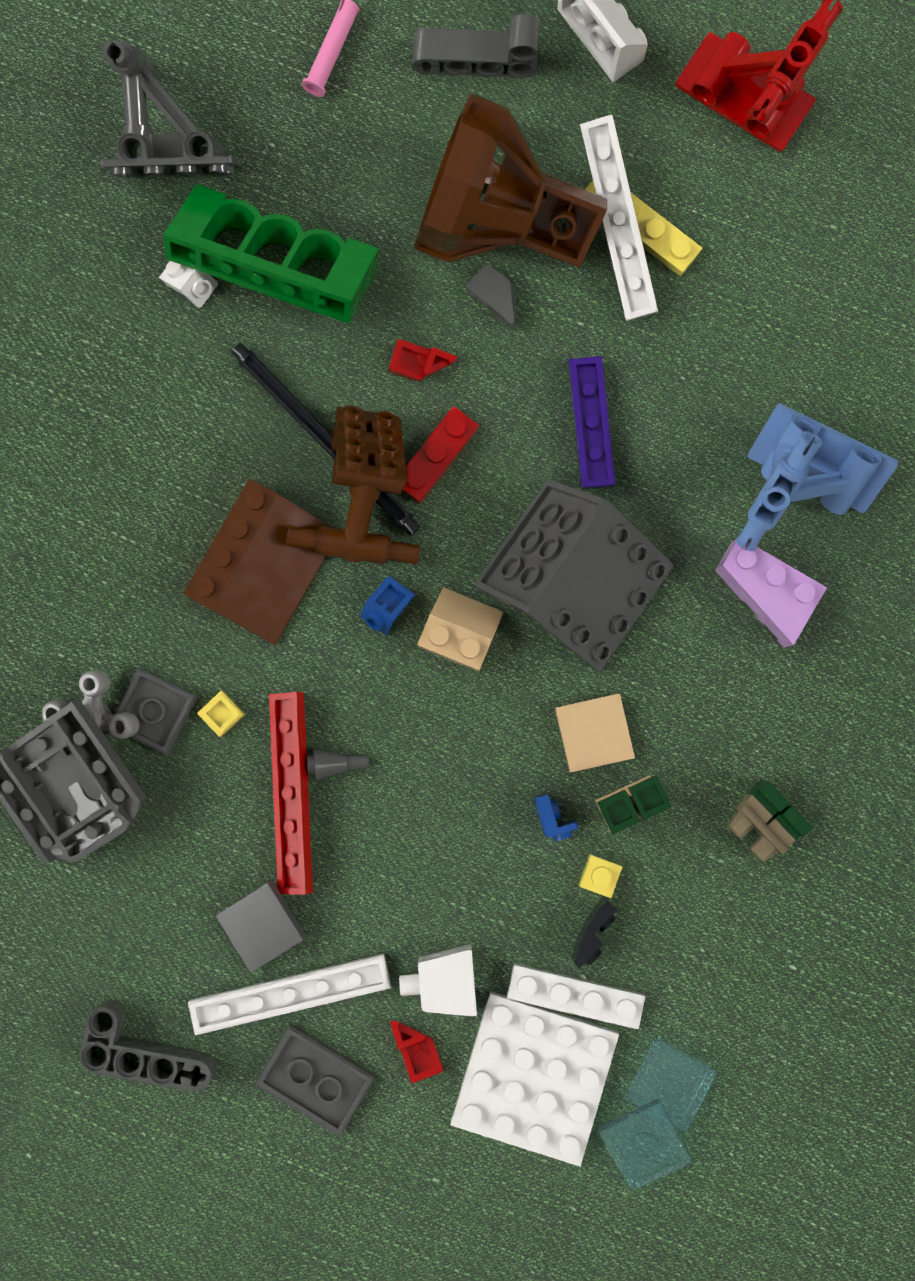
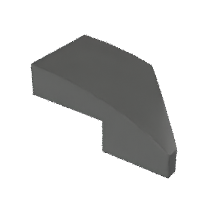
M486 263L465 288L469 295L490 308L494 317L514 330L517 326L514 305L516 304V297L512 290V284L510 280Z

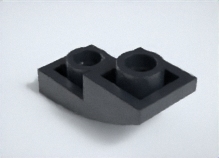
M605 897L591 911L577 937L572 959L579 969L584 964L587 966L591 965L600 956L602 951L599 948L603 943L595 933L598 929L601 932L605 931L616 918L613 914L617 909Z

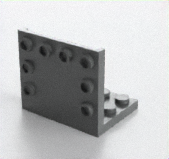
M547 479L474 583V586L494 599L528 615L591 668L601 672L674 565L609 501Z

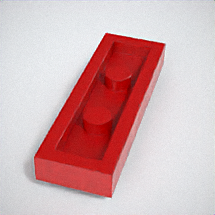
M453 406L406 466L407 483L406 487L402 488V491L421 504L479 429V425Z

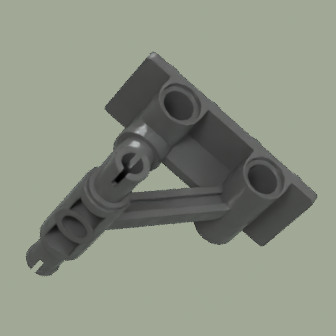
M109 40L104 44V58L109 62L113 70L121 74L125 126H122L123 135L117 141V159L100 160L101 167L110 169L111 175H119L120 177H139V171L144 170V174H151V176H171V170H176L177 173H183V175H203V169H209V172H215V174H235L234 168H243L242 160L233 156H225L224 147L220 140L200 131L157 80L156 66L151 58L144 53L143 49L136 48L126 41L115 40L114 43L112 40ZM146 94L180 134L152 133V126L148 125ZM207 142L208 151L204 156H201V146ZM141 145V146H142V152H141L140 156L138 157V156H137V149H138V147Z

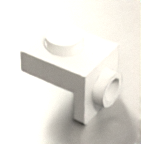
M172 261L167 264L166 269L159 277L167 286L183 294L198 308L202 307L218 286V282L211 275Z

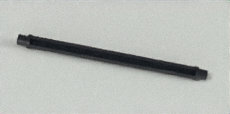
M242 343L236 345L231 353L239 361V365L244 367L335 460L336 451L331 450L333 434L255 356L252 350L249 351ZM380 491L379 498L375 502L397 524L399 529H403L412 537L421 528L413 519L414 515L409 513L390 493Z

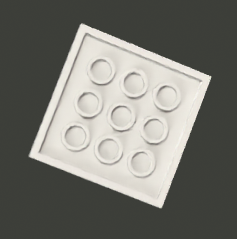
M490 991L453 1112L451 1126L581 1167L618 1041V1031L543 1007L507 999V996Z

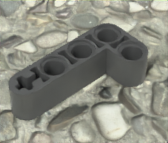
M529 14L516 15L510 20L509 31L419 29L413 35L412 68L422 74L509 78L530 77L535 74L537 67L539 20Z
M108 1000L95 1008L87 1018L80 1051V1062L89 1072L192 1092H199L205 1089L216 1075L217 1062L209 1053L123 1037L126 1011L120 1002ZM101 1012H107L111 1015L113 1019L112 1026H107L101 1021ZM94 1046L102 1047L105 1050V1060L95 1056ZM127 1052H132L138 1056L139 1066L131 1065L128 1062ZM159 1060H169L172 1063L173 1071H164L159 1065ZM196 1066L201 1067L200 1072L204 1074L203 1077L198 1076V1071L194 1069Z

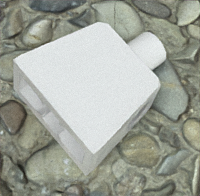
M464 945L422 956L418 960L419 974L399 975L400 995H420L422 1011L477 1016L471 945Z

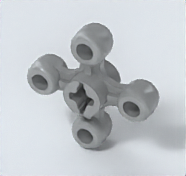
M91 670L84 673L79 680V688L84 694L82 703L102 732L109 731L117 739H127L134 736L139 730L138 718L130 712L112 715L110 709L102 703L103 694L110 687L109 676L101 670ZM59 699L46 703L42 709L44 722L68 705L69 702Z

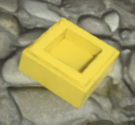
M222 690L197 713L219 737L227 733L245 715Z

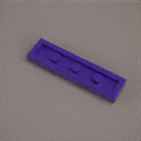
M602 356L569 359L568 366L581 490L614 487L615 477Z

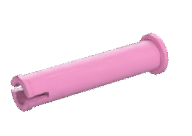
M351 0L340 1L339 8L309 75L301 82L302 87L316 97H323L326 90L324 87L356 15L360 11L358 5Z

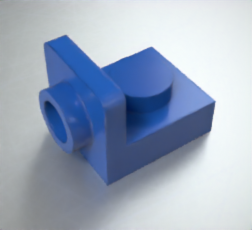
M388 575L366 601L360 616L371 629L387 635L393 623L411 603L415 594Z
M546 793L533 797L545 837L552 836L554 841H559L572 837V830L579 829L578 823L575 820L557 825L556 819H560L561 814L556 799L550 800L549 795Z

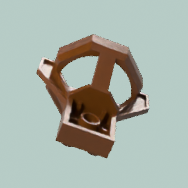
M470 94L447 143L414 248L444 261L452 262L507 245H524L580 268L607 212V198L542 172L509 108L478 95ZM497 146L505 153L502 164L493 160ZM487 183L488 188L484 199L479 200L484 184ZM559 218L569 219L563 225L558 224ZM469 223L477 225L475 230H467Z

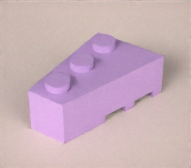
M735 539L729 545L715 571L735 594L753 610L759 621L765 624L777 637V641L783 648L793 646L827 587L758 547L754 551L746 550L750 543L748 541L741 548Z

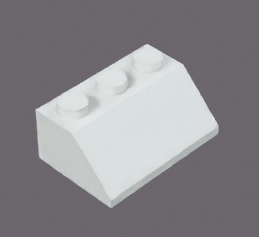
M558 0V11L612 82H615L644 61L648 46L646 36L640 28H635L628 19L627 11L621 3H616L615 0Z

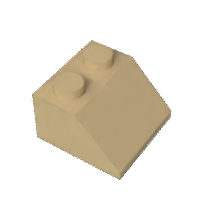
M443 587L429 615L417 646L420 649L479 672L504 612Z

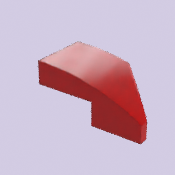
M398 339L387 372L418 382L453 364L457 356L434 347L426 349Z
M396 1020L390 1022L411 1084L444 1072L433 1038Z

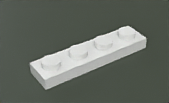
M517 963L513 965L507 991V999L634 1029H639L646 997L644 993Z

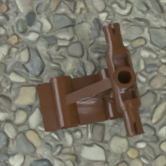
M352 405L346 407L337 406L331 450L336 451L332 484L350 486L349 494L351 501L345 529L322 526L315 530L288 525L285 546L315 549V553H318V555L342 558L349 562L364 561L384 564L390 560L417 565L420 553L419 544L391 541L388 535L368 533L374 502L378 500L380 491L401 494L402 488L406 487L407 474L401 418L387 411L375 413L364 411Z

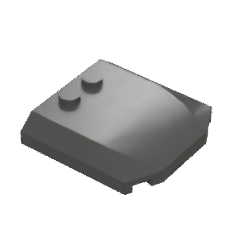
M79 698L50 716L48 720L9 747L0 751V802L43 864L51 863L54 860H66L67 863L80 861L132 827L146 799V795Z

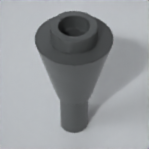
M313 748V755H307L308 775H314L315 781L346 772L347 769L369 767L368 755L346 756V754Z

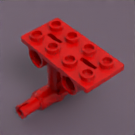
M823 0L812 19L802 23L785 50L749 54L751 51L750 43L741 34L729 32L724 39H721L710 32L676 80L675 86L773 149L782 152L816 101L815 97L802 90L805 85L804 75L827 43L828 30L843 11L842 4L837 0L831 11H828L833 0Z

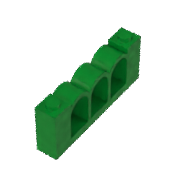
M198 184L195 185L163 234L166 260L347 324L352 320L377 268L379 251L377 247L349 237L345 243L339 235L323 229H313L303 233L302 226L289 216L269 214L260 217V213L254 205L243 200L227 199V194ZM232 228L248 232L238 250L214 242L216 236L221 231ZM271 243L284 244L291 248L282 265L256 257V255L263 246ZM311 258L327 259L334 264L325 281L298 272V270L306 260Z

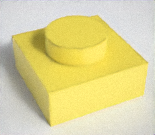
M590 854L579 886L612 898L622 866Z

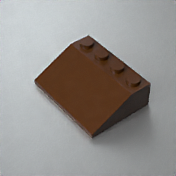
M249 478L183 594L276 645L327 557L318 555V553H315V549L285 546L288 525L318 530V527L331 526Z

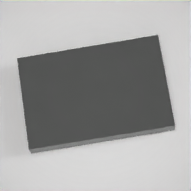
M290 1023L254 1085L338 1137H341L376 1075Z

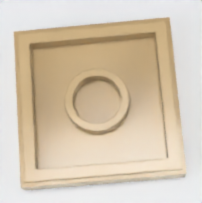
M620 693L555 708L570 773L635 758Z

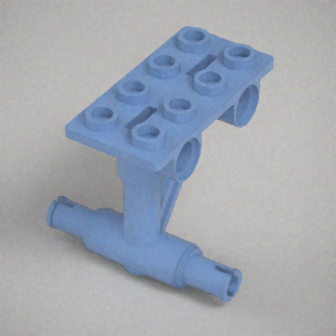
M780 403L777 404L748 453L749 459L762 464L761 473L767 482L749 509V521L736 538V542L743 548L749 539L750 543L746 550L754 551L764 533L776 526L790 502L820 497L822 505L832 513L843 515L850 507L865 513L897 468L898 460Z

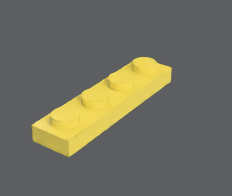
M592 181L585 190L596 194L594 182ZM631 193L643 248L681 277L699 255L702 247Z

